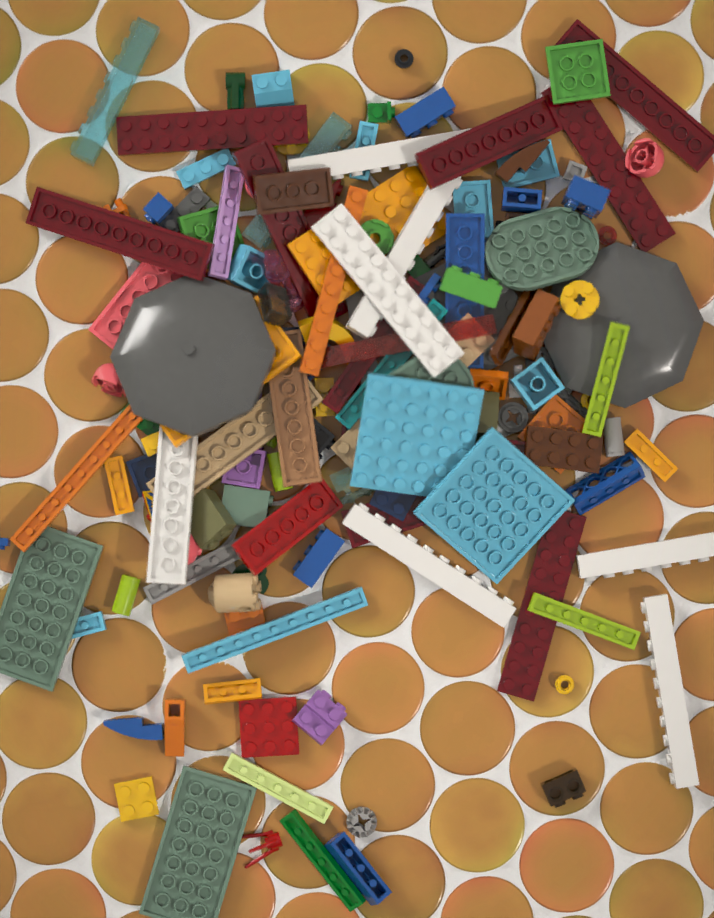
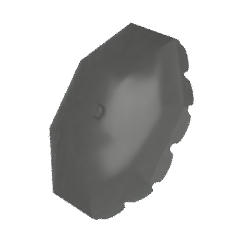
M615 242L598 250L595 262L584 274L571 280L553 284L550 294L559 297L561 309L558 316L554 317L552 327L547 333L543 344L552 359L560 380L566 388L587 396L592 395L611 321L629 325L630 329L610 404L627 408L683 381L704 319L677 263ZM577 280L591 283L598 291L600 297L598 309H596L591 317L583 320H577L568 316L560 303L563 288ZM578 295L575 299V302H578L579 305H582V301H585V297L583 298L581 295Z
M183 276L134 299L110 358L134 415L193 437L218 428L222 423L239 419L247 415L256 406L263 389V382L272 368L276 349L251 293L205 276L203 281Z

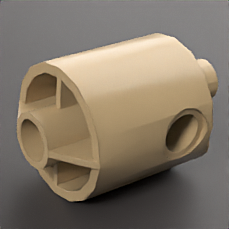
M252 573L215 575L213 583L208 588L209 602L217 613L261 610V599L258 598V592L262 591L261 580H258V574L254 576Z

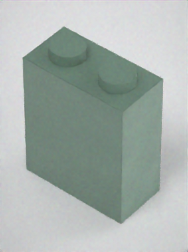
M224 484L222 503L236 525L254 528L270 515L268 514V507H272L274 496L270 495L271 491Z

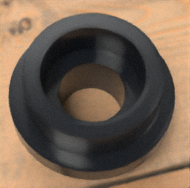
M401 49L395 54L394 60L399 68L406 69L412 65L414 57L409 50ZM401 56H407L408 60L406 62L401 61Z

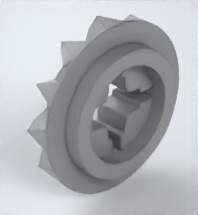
M367 807L354 808L347 816V829L356 837H368L376 829V815ZM358 815H360V817H362L363 820L370 819L365 823V830L361 827V825L354 826L357 822H359Z

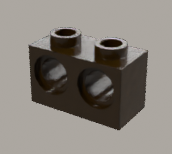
M576 768L540 783L550 806H555V808L566 804L565 800L570 798L575 800L582 797L583 793L586 792ZM572 780L578 782L575 790L568 789V783ZM553 788L560 789V795L556 798L550 796Z

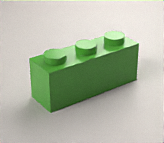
M454 265L451 268H446L439 290L493 309L496 308L503 286L498 285L499 281L488 278V281L480 279V274L471 271L468 275L462 272V268Z

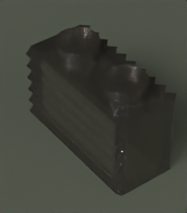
M268 282L260 288L258 295L264 322L283 327L291 319L292 310L289 305L287 288Z

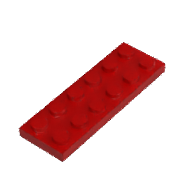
M322 478V482L309 484L233 543L231 547L250 572L256 576L344 506Z

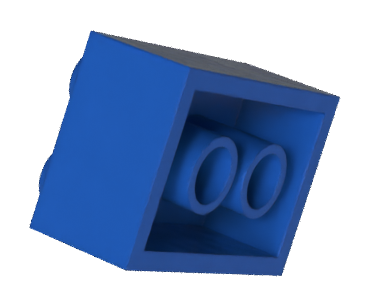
M574 175L561 204L564 207L572 208L573 211L582 212L588 219L597 218L602 212L611 190Z

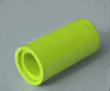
M279 452L267 454L274 491L278 492L293 488V486L283 487Z
M122 574L112 612L130 616L141 579Z

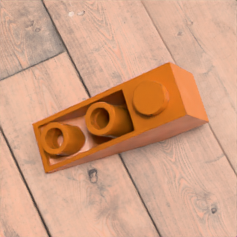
M166 698L165 756L184 757L186 699Z

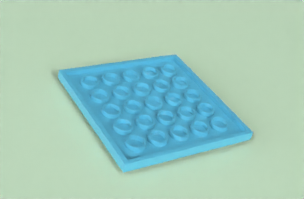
M368 372L350 486L427 497L475 445L484 389Z
M491 427L413 512L493 582L498 584L574 503L575 499L495 428Z

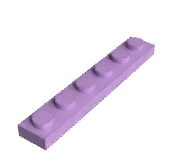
M228 164L224 170L213 244L215 245L208 270V276L227 280L229 276L244 181L239 167Z

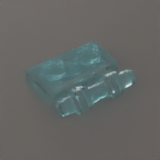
M350 467L329 475L336 492L344 490L346 496L340 498L343 505L349 502L350 504L356 502L355 499L364 495L367 497L371 495V492L375 491L374 489L361 488L351 492L349 487H352L350 486L352 469Z

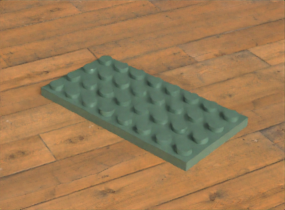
M48 526L26 552L21 550L0 609L1 674L51 692L54 691L104 549L103 545Z
M183 765L139 914L152 918H218L257 790L256 787Z

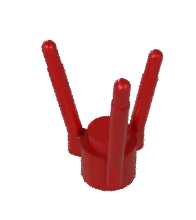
M270 830L242 836V839L267 836V838H264V844L250 849L249 853L266 847L270 849L244 866L246 869L271 853L278 851L279 847L283 846L278 832L273 833Z

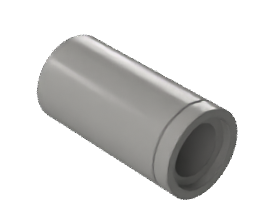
M621 417L607 418L603 427L606 457L625 455Z

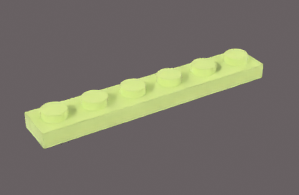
M233 752L223 767V770L323 824H325L333 809V805Z

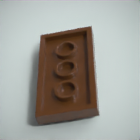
M330 167L253 176L257 215L334 206Z
M527 426L524 455L537 466L598 474L603 435L598 437L582 432Z

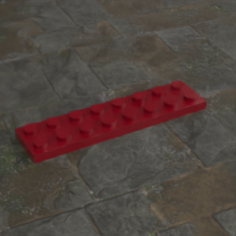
M545 95L420 151L414 157L429 189L432 190L562 131L563 127L548 95Z

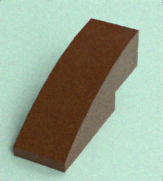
M540 141L517 152L504 162L494 175L507 184L518 170L525 174L549 145L550 141Z

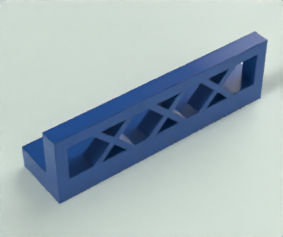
M630 451L599 469L598 474L593 473L565 491L574 498L572 493L577 490H583L581 495L574 498L575 501L573 503L578 514L582 515L646 476L641 465ZM629 459L633 462L628 467H622L623 463ZM611 470L616 471L613 476H606L607 472ZM599 480L598 485L594 487L589 486L590 482Z

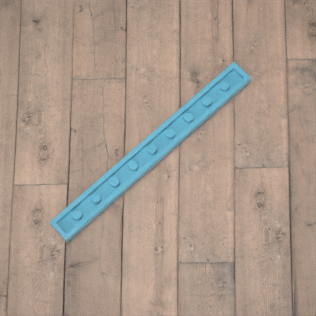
M360 586L181 654L189 674L368 606V603Z

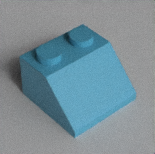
M290 70L251 75L256 108L295 105Z

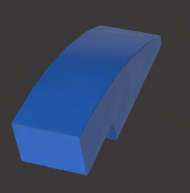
M143 717L107 719L103 721L104 726L125 736L145 740L164 739L163 723L144 724Z

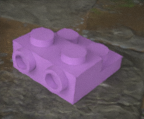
M264 447L259 448L224 474L221 483L260 489L267 452L263 451Z
M318 689L292 719V722L319 745H322L347 716V713L345 712L346 708L339 702L335 704L330 700L331 695L327 691H320Z

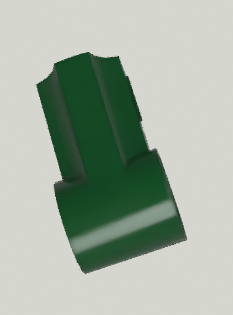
M226 72L227 110L244 109L245 72Z

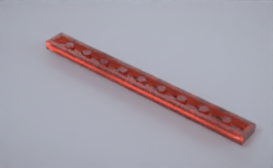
M493 314L441 324L455 342L497 334ZM397 333L326 347L320 369L411 350Z

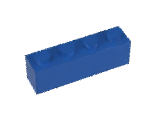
M345 831L337 833L324 844L328 852L371 906L378 905L392 893Z

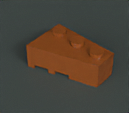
M540 289L537 290L512 336L514 353L535 362L544 339L552 327L553 319L560 312L559 297Z

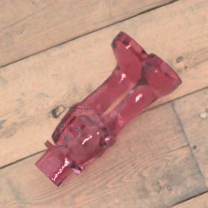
M277 249L265 250L263 252L265 257L263 259L265 277L274 292V297L269 302L270 311L277 313L283 311L286 307L289 312L299 311L304 305L290 280V271L283 261V257L279 255ZM280 282L283 283L287 296L285 295Z

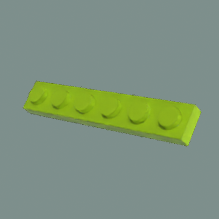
M610 322L582 433L598 437L602 435L630 329L629 325Z
M535 592L527 609L533 613L635 650L641 634L637 630Z

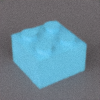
M239 244L230 264L227 281L254 295L264 297L280 262L249 245Z
M543 357L509 381L531 412L565 388Z

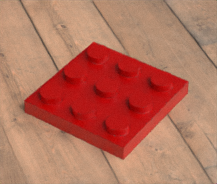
M296 696L239 701L241 751L243 758L300 754L298 726L292 722V719L297 715Z

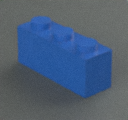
M443 86L395 116V121L406 139L409 137L416 138L422 133L420 130L425 127L430 129L438 123L437 120L441 117L446 119L454 114L453 110L456 105Z
M328 528L325 530L321 529L315 536L317 542L314 546H308L303 553L306 555L302 562L298 560L292 569L295 571L293 575L310 588L314 586L345 542Z

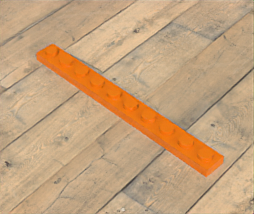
M350 185L344 207L360 224L368 190ZM332 253L330 254L299 372L316 377L319 376L346 276L345 269Z
M130 404L9 539L23 552L29 549L143 420L133 414Z

